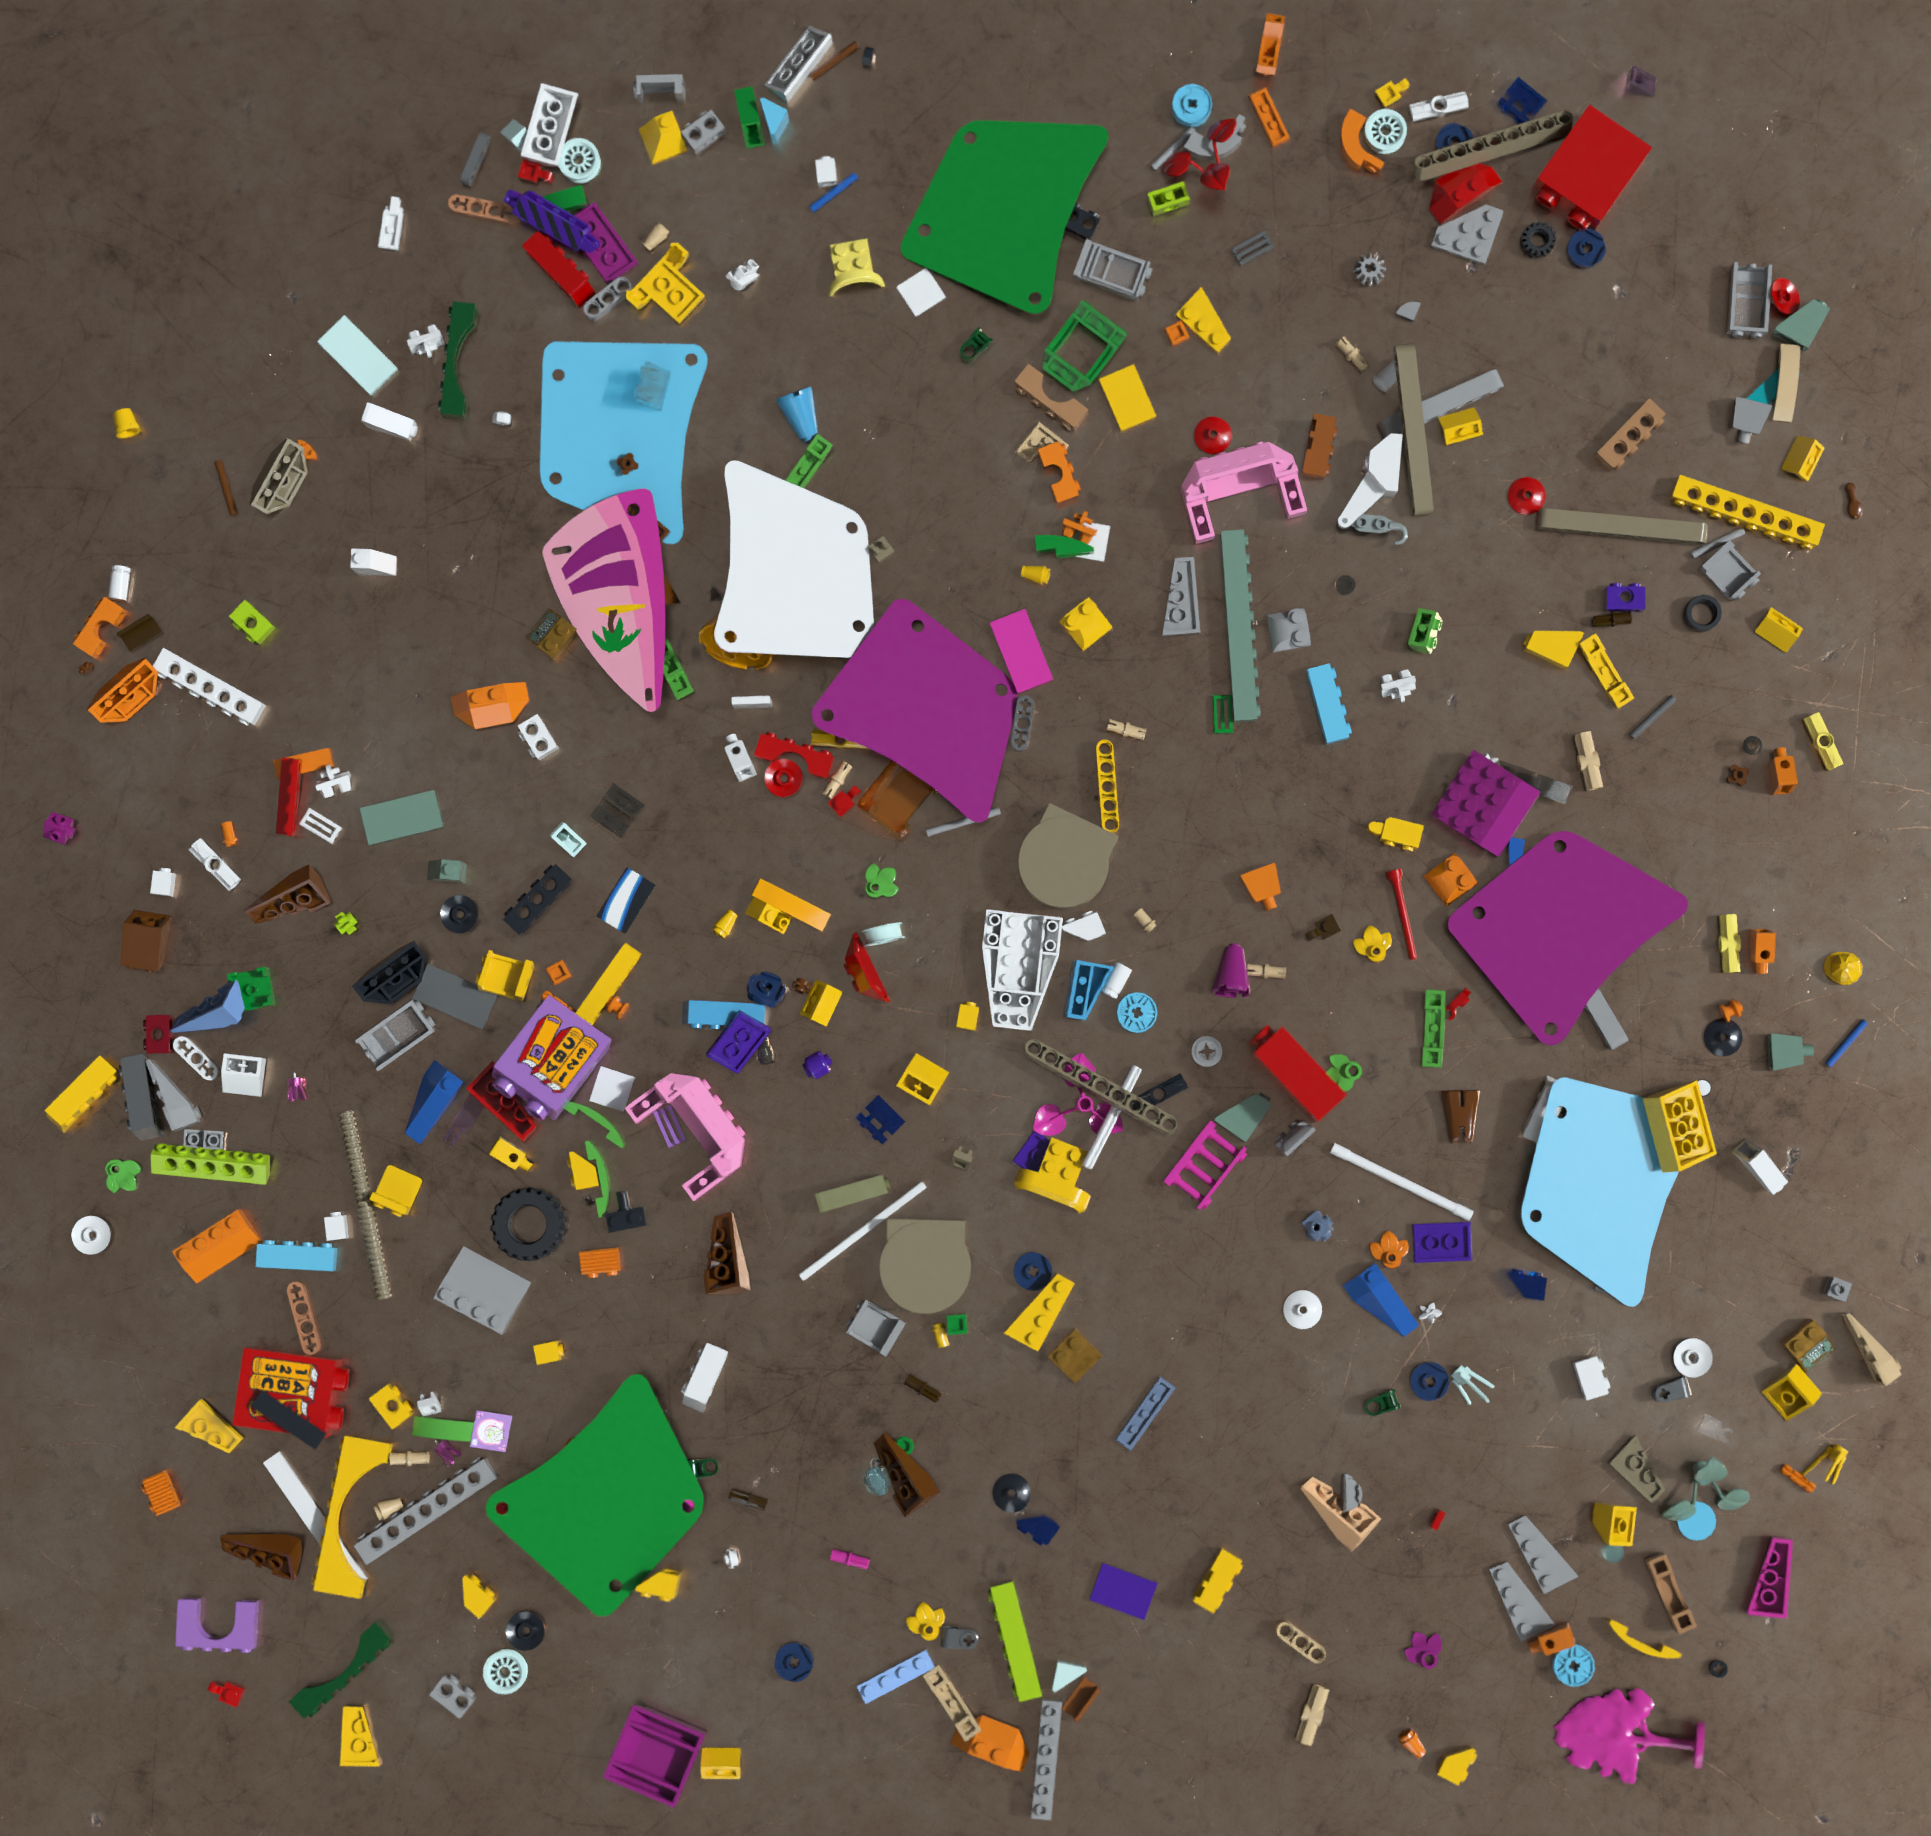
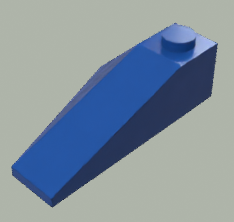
M436 1060L433 1061L423 1075L405 1130V1134L419 1144L423 1142L466 1083Z
M1372 1263L1342 1285L1355 1303L1403 1337L1419 1326L1375 1263Z

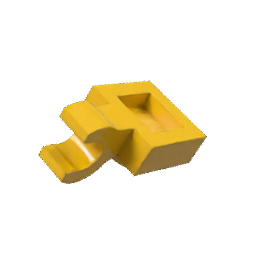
M1406 78L1396 85L1390 81L1377 89L1375 94L1384 108H1387L1401 99L1400 92L1408 89L1410 84Z

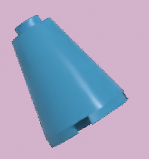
M807 387L777 398L778 406L799 439L804 438V441L814 439V434L818 433L812 388Z

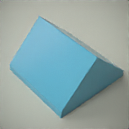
M761 98L762 110L774 145L777 144L789 122L788 111L765 98Z

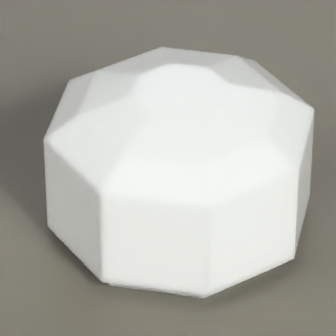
M506 412L493 413L492 422L498 425H509L511 423V416Z

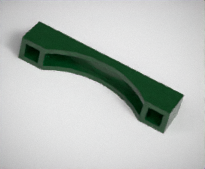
M453 301L452 307H449L448 318H451V321L446 329V336L449 339L448 344H445L444 355H447L446 363L442 365V374L445 375L444 381L440 383L442 400L438 402V411H440L442 417L466 419L467 399L458 383L457 358L463 341L476 327L478 307L475 303Z
M377 1620L360 1635L355 1657L341 1675L323 1684L305 1686L289 1703L303 1719L308 1715L312 1718L319 1711L317 1707L322 1702L326 1705L334 1697L332 1695L337 1689L341 1691L349 1684L346 1681L351 1676L355 1678L363 1671L360 1667L365 1663L368 1665L377 1658L375 1654L380 1649L385 1651L392 1644L390 1640L393 1636Z

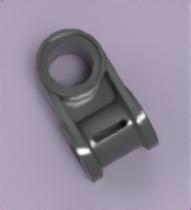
M1686 1376L1674 1378L1668 1382L1656 1385L1652 1389L1653 1399L1662 1403L1692 1395ZM1661 1390L1666 1391L1663 1397L1659 1396Z
M942 1626L941 1647L970 1650L977 1645L978 1634L974 1630ZM968 1635H971V1639H974L971 1644H968L967 1640L964 1639Z

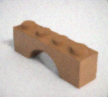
M1028 363L1014 381L1016 391L1023 396L1025 394L1031 398L1030 401L1037 407L1041 405L1045 408L1046 414L1051 418H1058L1064 428L1067 430L1071 428L1075 431L1087 416L1089 410L1074 398L1067 402H1055L1049 399L1042 389L1043 374Z
M1661 1552L1644 1559L1675 1632L1682 1634L1697 1627L1692 1613L1678 1588L1673 1569L1666 1554Z

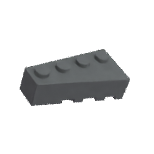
M144 1054L120 1058L121 1065H119V1073L121 1077L123 1076L124 1081L121 1084L123 1094L126 1095L124 1108L129 1115L127 1127L141 1141L163 1136L162 1129H159L157 1125V1120H160V1116L156 1107L153 1106L156 1096L153 1088L149 1086L153 1082L146 1064L148 1058Z

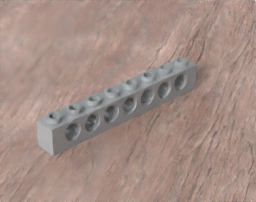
M479 1457L470 1463L471 1468L466 1471L463 1468L454 1474L455 1478L450 1482L446 1479L437 1485L439 1489L435 1492L430 1490L421 1496L423 1500L416 1503L413 1501L405 1507L407 1510L402 1514L398 1511L390 1516V1522L384 1525L382 1522L373 1528L374 1532L369 1536L365 1533L357 1538L358 1543L354 1547L365 1564L368 1565L497 1479L498 1475L486 1458L481 1460ZM471 1472L478 1474L479 1479L476 1483L469 1479ZM455 1483L461 1484V1493H456L453 1490ZM438 1494L445 1495V1504H440L437 1501ZM424 1504L430 1508L428 1515H424L421 1512V1506ZM407 1515L414 1519V1523L411 1526L405 1523L404 1519ZM390 1526H394L397 1529L396 1536L389 1534L388 1529ZM374 1537H378L381 1540L380 1547L373 1545L372 1539Z

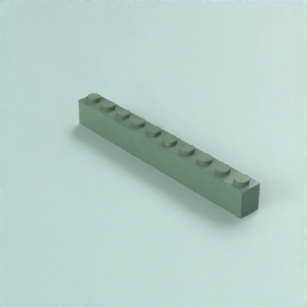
M1244 529L1221 531L1220 540L1233 723L1257 721V716H1261L1260 705H1256V697H1259V686H1255V678H1258V669L1254 667L1253 660L1257 659L1256 648H1252V641L1255 640V629H1251V622H1254L1253 610H1250L1249 606L1253 599L1252 591H1248V584H1251V573L1247 572V565H1250V556L1245 550V546H1248V534L1244 535Z

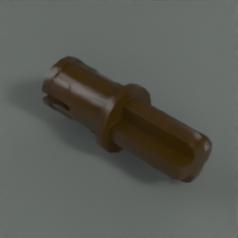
M1630 611L1623 613L1610 612L1607 615L1593 616L1594 626L1611 625L1615 627V625L1632 623Z
M909 1374L904 1382V1385L918 1392L919 1396L923 1395L934 1403H937L941 1398L942 1394L928 1386L927 1382L920 1381L912 1374Z
M732 1489L729 1494V1500L746 1505L745 1507L750 1506L765 1511L768 1499L751 1495V1492L747 1494Z

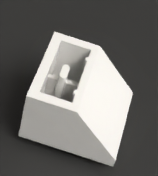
M224 1054L221 1071L222 1091L225 1093L261 1097L266 1059Z

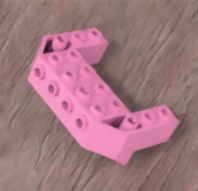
M1258 442L1251 447H1240L1229 453H1218L1214 457H1203L1194 462L1181 485L1180 491L1195 544L1213 540L1215 537L1206 502L1271 484H1278L1287 519L1305 515L1307 507L1293 455L1270 442Z
M670 1073L625 1107L634 1122L639 1124L665 1103H669L674 1107L711 1157L710 1161L712 1164L682 1185L691 1199L696 1201L742 1166L745 1138L743 1136L745 1132L740 1125H734L732 1122L734 1117L728 1109L724 1111L720 1106L722 1101L717 1094L714 1096L709 1091L711 1086L705 1078L701 1080L699 1077Z

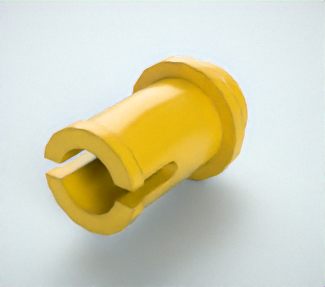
M944 1323L933 1324L931 1331H934L937 1348L948 1346Z

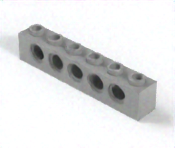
M1042 1697L1031 1819L1051 1820L1062 1699Z

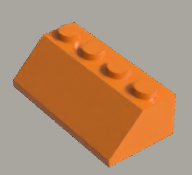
M237 1209L172 1252L181 1267L197 1284L262 1241L243 1210Z

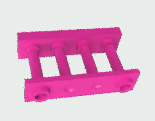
M1209 1120L1163 1180L1168 1186L1171 1184L1174 1186L1175 1184L1200 1202L1196 1207L1199 1210L1202 1207L1204 1209L1207 1208L1212 1201L1210 1199L1211 1195L1237 1161L1241 1163L1247 1156V1153H1245L1247 1148L1243 1146L1239 1151L1217 1134V1130L1214 1129L1216 1124ZM1206 1138L1209 1140L1213 1139L1235 1156L1228 1166L1204 1148L1205 1145L1202 1143ZM1195 1153L1197 1155L1201 1154L1223 1171L1217 1181L1192 1163L1193 1160L1191 1158ZM1183 1168L1190 1170L1211 1187L1205 1197L1181 1179L1179 1173Z

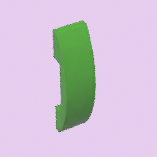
M817 434L785 481L804 489L833 445Z
M1426 989L1422 1066L1441 1068L1445 1034L1446 991Z
M569 1102L564 1109L576 1116L581 1110L607 1128L609 1133L606 1138L620 1148H624L625 1143L620 1133L603 1115L582 1104Z
M585 1141L588 1160H596L603 1197L595 1198L598 1217H604L610 1198L609 1175L599 1150L591 1141Z
M414 1416L412 1435L471 1442L474 1422Z

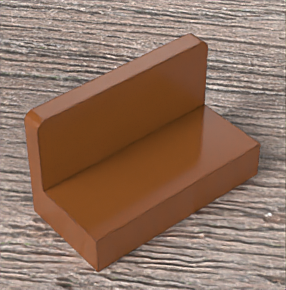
M1083 1677L1062 1706V1710L1078 1722L1099 1694L1100 1688L1086 1677Z

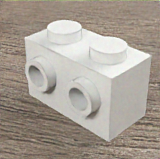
M1594 1355L1572 1362L1584 1400L1609 1394L1610 1384L1607 1377L1604 1378L1602 1370H1604V1365L1601 1358L1598 1359Z

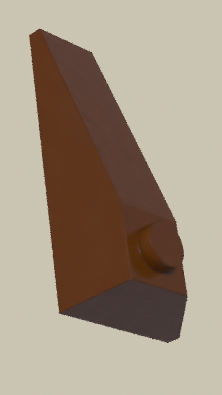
M308 864L292 872L245 908V913L255 923L278 919L281 915L290 914L294 916L300 911L308 910V912H313L330 904L331 900L320 876Z
M729 1212L714 1216L710 1237L712 1242L710 1252L707 1254L708 1264L707 1269L704 1270L706 1295H734L750 1291L748 1269L734 1214Z
M886 1433L874 1443L881 1465L886 1467L889 1476L886 1478L888 1484L891 1483L894 1489V1501L904 1517L909 1516L929 1503L940 1493L931 1477Z
M228 1534L220 1536L223 1551L242 1560L249 1559L256 1563L255 1566L258 1568L264 1566L272 1570L271 1574L277 1577L296 1580L303 1552L300 1538L285 1534Z

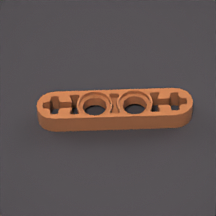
M453 195L448 201L450 209L457 214L511 225L518 224L521 221L518 217H514L511 220L510 216L505 214L504 218H502L503 208L506 213L512 214L513 208L507 204L463 195ZM457 200H459L461 204L466 205V201H468L467 211H465L466 208L461 205H459L458 208H455L453 202L455 203L457 202ZM474 203L481 205V209L477 213L471 211V205ZM492 207L499 208L500 211L497 216L489 214V210Z
M292 1282L287 1287V1294L301 1346L306 1354L313 1355L319 1352L321 1343L307 1291L302 1282ZM294 1285L301 1288L298 1294L299 1298L304 1297V1300H298L294 1303L293 1299H297L296 1293L291 1291L294 1289ZM299 1303L306 1305L307 1310L304 1314H299L296 1311ZM304 1322L311 1324L312 1328L308 1333L303 1332L301 1329ZM314 1334V1337H311V1342L316 1343L314 1351L307 1349L309 1339L304 1340L303 1336Z

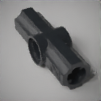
M1181 1073L1138 1095V1097L1155 1106L1187 1089L1188 1086ZM1155 1089H1162L1164 1091L1162 1099L1154 1097ZM1136 1102L1131 1103L1134 1110L1139 1109V1105Z

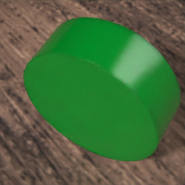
M902 1436L896 1440V1443L908 1455L913 1451L914 1444L909 1437Z

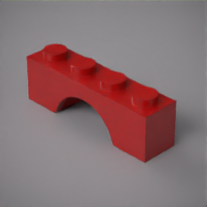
M766 732L765 735L761 733L754 753L756 758L774 762L781 755L788 753L797 754L807 762L810 775L828 780L835 759L834 756H831L832 752L823 749L818 752L813 750L811 745L803 743L802 746H799L792 739L784 738V740L777 739L776 734Z

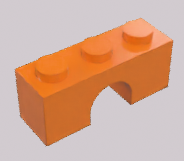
M1060 441L1037 449L1043 467L1056 465L1061 471L1060 480L1050 485L1056 503L1078 496V491L1081 489L1077 479L1074 480L1071 473L1074 472L1071 462H1067L1065 458L1067 450L1064 443L1060 444Z
M106 597L97 602L95 612L87 617L84 623L85 627L82 631H78L74 637L73 645L97 659L107 644L98 636L99 627L104 623H111L118 627L128 612Z

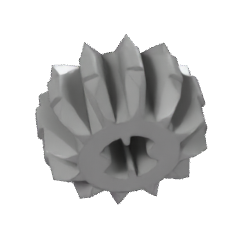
M1368 253L1367 259L1362 255L1360 256L1361 261L1355 262L1357 267L1353 269V272L1359 273L1355 278L1356 280L1362 278V285L1365 284V281H1368V286H1372V281L1375 284H1379V279L1384 278L1385 275L1382 272L1386 271V267L1382 266L1384 260L1377 261L1378 255H1375L1373 259L1371 253ZM1369 267H1372L1373 270L1370 273H1368L1367 269Z

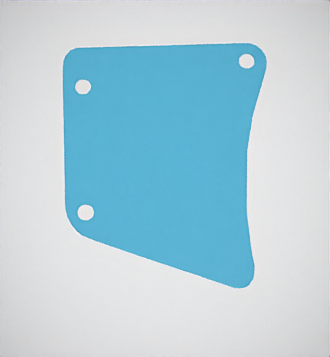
M550 343L544 350L542 369L540 477L546 491L560 501L586 510L594 504L617 494L640 488L648 489L653 496L657 520L671 531L663 542L666 544H676L683 536L684 529L681 480L685 436L692 406L707 367L708 360L705 351L695 344ZM692 353L697 356L698 361L694 366L686 364L685 357L688 354ZM561 369L564 371L565 377L562 381H555L552 378L554 370ZM627 453H632L634 455L633 459L639 464V467L628 475H623L622 469L617 465L616 461L618 458L625 457ZM553 472H558L562 476V481L557 485L552 484L549 480Z
M1565 1077L1556 1080L1549 1093L1522 1205V1221L1528 1234L1624 1305L1632 1307L1642 1300L1651 1247L1666 1199L1679 1173H1662L1643 1097ZM1558 1106H1564L1567 1109V1115L1562 1119L1557 1118L1555 1115V1109ZM1532 1210H1539L1541 1212L1542 1218L1539 1222H1532L1530 1220Z

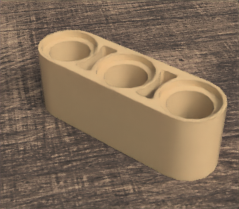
M1281 1620L1277 1623L1275 1630L1283 1641L1314 1663H1320L1325 1659V1650L1319 1643L1287 1620ZM1283 1625L1290 1627V1631L1286 1635L1280 1633V1627ZM1298 1637H1304L1306 1639V1642L1303 1646H1297L1295 1644V1641ZM1315 1648L1321 1650V1655L1318 1658L1311 1656V1652Z

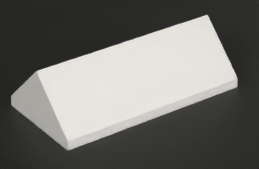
M809 26L764 86L788 103L833 44L832 36L829 33Z
M541 83L521 157L540 163L542 166H558L578 93Z

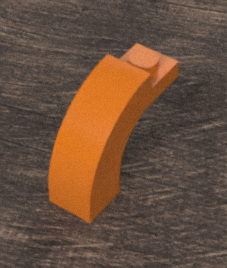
M1266 14L1256 72H1260L1262 75H1275L1285 16Z
M1350 109L1344 119L1340 132L1342 152L1346 160L1358 171L1364 165L1365 169L1369 172H1377L1379 174L1385 162L1367 153L1359 142V132L1367 118Z

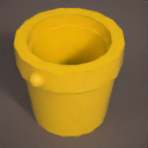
M124 408L113 413L117 438H129L140 432L139 424L136 422L131 409Z

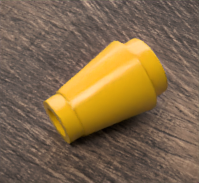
M1023 565L1021 577L1041 585L1043 583L1047 584L1050 577V569L1046 568V566Z
M728 909L713 924L712 932L722 939L729 936L738 915Z

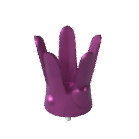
M295 1073L294 1078L287 1079L289 1088L286 1101L289 1099V1094L291 1102L297 1100L298 1091L301 1100H306L302 1086L303 1078H296Z
M445 1439L440 1444L435 1441L438 1444L434 1449L435 1453L442 1457L449 1468L446 1460L450 1464H454V1457L449 1451L457 1456H461L462 1452L450 1446Z

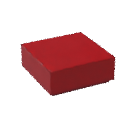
M1436 1509L1429 1526L1437 1531L1446 1513Z

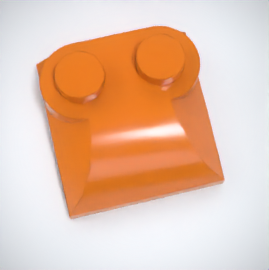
M1455 853L1424 875V878L1446 907L1478 884L1472 873Z

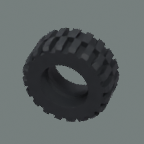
M529 1187L513 1190L509 1194L504 1195L500 1199L501 1201L494 1207L495 1211L491 1215L492 1225L490 1226L494 1235L492 1238L494 1242H497L498 1248L504 1251L510 1258H515L519 1261L542 1259L557 1249L560 1245L559 1243L564 1238V1230L566 1229L565 1212L562 1211V1206L556 1201L555 1197L545 1192V1190ZM524 1206L538 1208L546 1219L544 1234L537 1241L530 1243L517 1239L512 1233L510 1224L513 1214Z

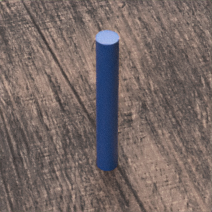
M853 172L809 206L811 211L815 212L857 180L858 176Z
M1864 1019L1858 1023L1825 1062L1829 1067L1836 1063L1868 1025Z

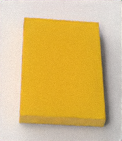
M1134 364L1099 379L1121 432L1156 418L1154 409Z

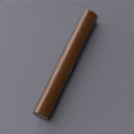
M856 41L811 72L809 75L812 80L818 78L859 47Z
M217 460L214 464L229 515L235 516L237 511L222 460Z

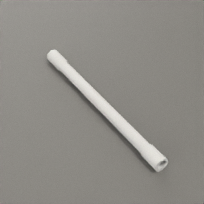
M1334 1143L1331 1148V1154L1427 1199L1467 1221L1473 1215V1210L1454 1203L1399 1176L1337 1143Z

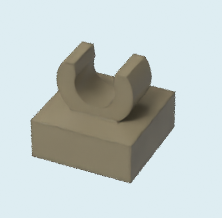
M884 536L868 546L878 563L895 553Z
M960 1146L958 1150H955L950 1166L968 1172L973 1156H971L972 1150H969L968 1154L961 1152L962 1146Z

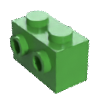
M1418 608L1408 642L1413 651L1431 654L1432 649H1435L1437 645L1436 635L1442 627L1441 617L1436 611Z

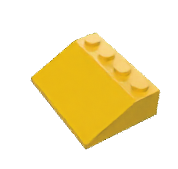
M1697 1080L1643 1098L1662 1173L1680 1172L1717 1154Z

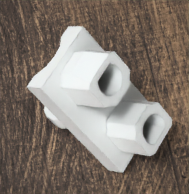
M750 259L747 263L745 262L729 272L726 278L730 280L731 286L735 290H742L746 285L758 278L759 275L756 271L759 265Z
M435 325L428 326L426 328L427 334L421 336L419 331L409 332L407 343L412 354L427 353L428 357H432L431 351L445 344L440 330Z
M1403 670L1398 673L1400 680L1393 681L1392 676L1389 674L1381 677L1382 698L1391 696L1392 699L1399 698L1401 703L1405 702L1404 696L1411 695L1410 691L1416 689L1415 676H1411L1409 670Z
M329 764L326 765V771L320 773L321 777L325 779L316 781L315 785L317 791L320 790L323 797L328 798L334 795L332 789L334 785H339L341 793L351 790V774L349 771L340 773L339 767L332 769Z

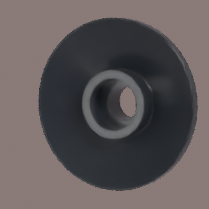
M452 896L441 907L440 918L442 924L451 932H468L478 921L479 912L477 905L467 896ZM459 911L464 913L462 918L457 917Z
M1719 1018L1709 1023L1705 1029V1045L1711 1053L1717 1056H1730L1742 1044V1031L1733 1020L1726 1022L1724 1018ZM1723 1033L1727 1034L1728 1039L1726 1041L1722 1040L1721 1035Z
M1018 1474L1003 1475L994 1484L992 1491L993 1500L1005 1512H1018L1024 1509L1030 1501V1485L1025 1478ZM1010 1490L1015 1491L1016 1494L1014 1497L1008 1496V1492Z
M528 1611L515 1614L506 1626V1636L509 1643L514 1648L522 1651L536 1648L542 1642L545 1635V1627L541 1618ZM524 1627H528L530 1629V1632L528 1634H525L523 1632Z

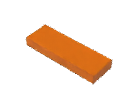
M1264 88L1249 95V100L1272 148L1290 140L1267 89Z
M330 748L285 757L302 759L301 774L326 769V765L329 764L331 767H334ZM282 758L273 760L277 779H280Z

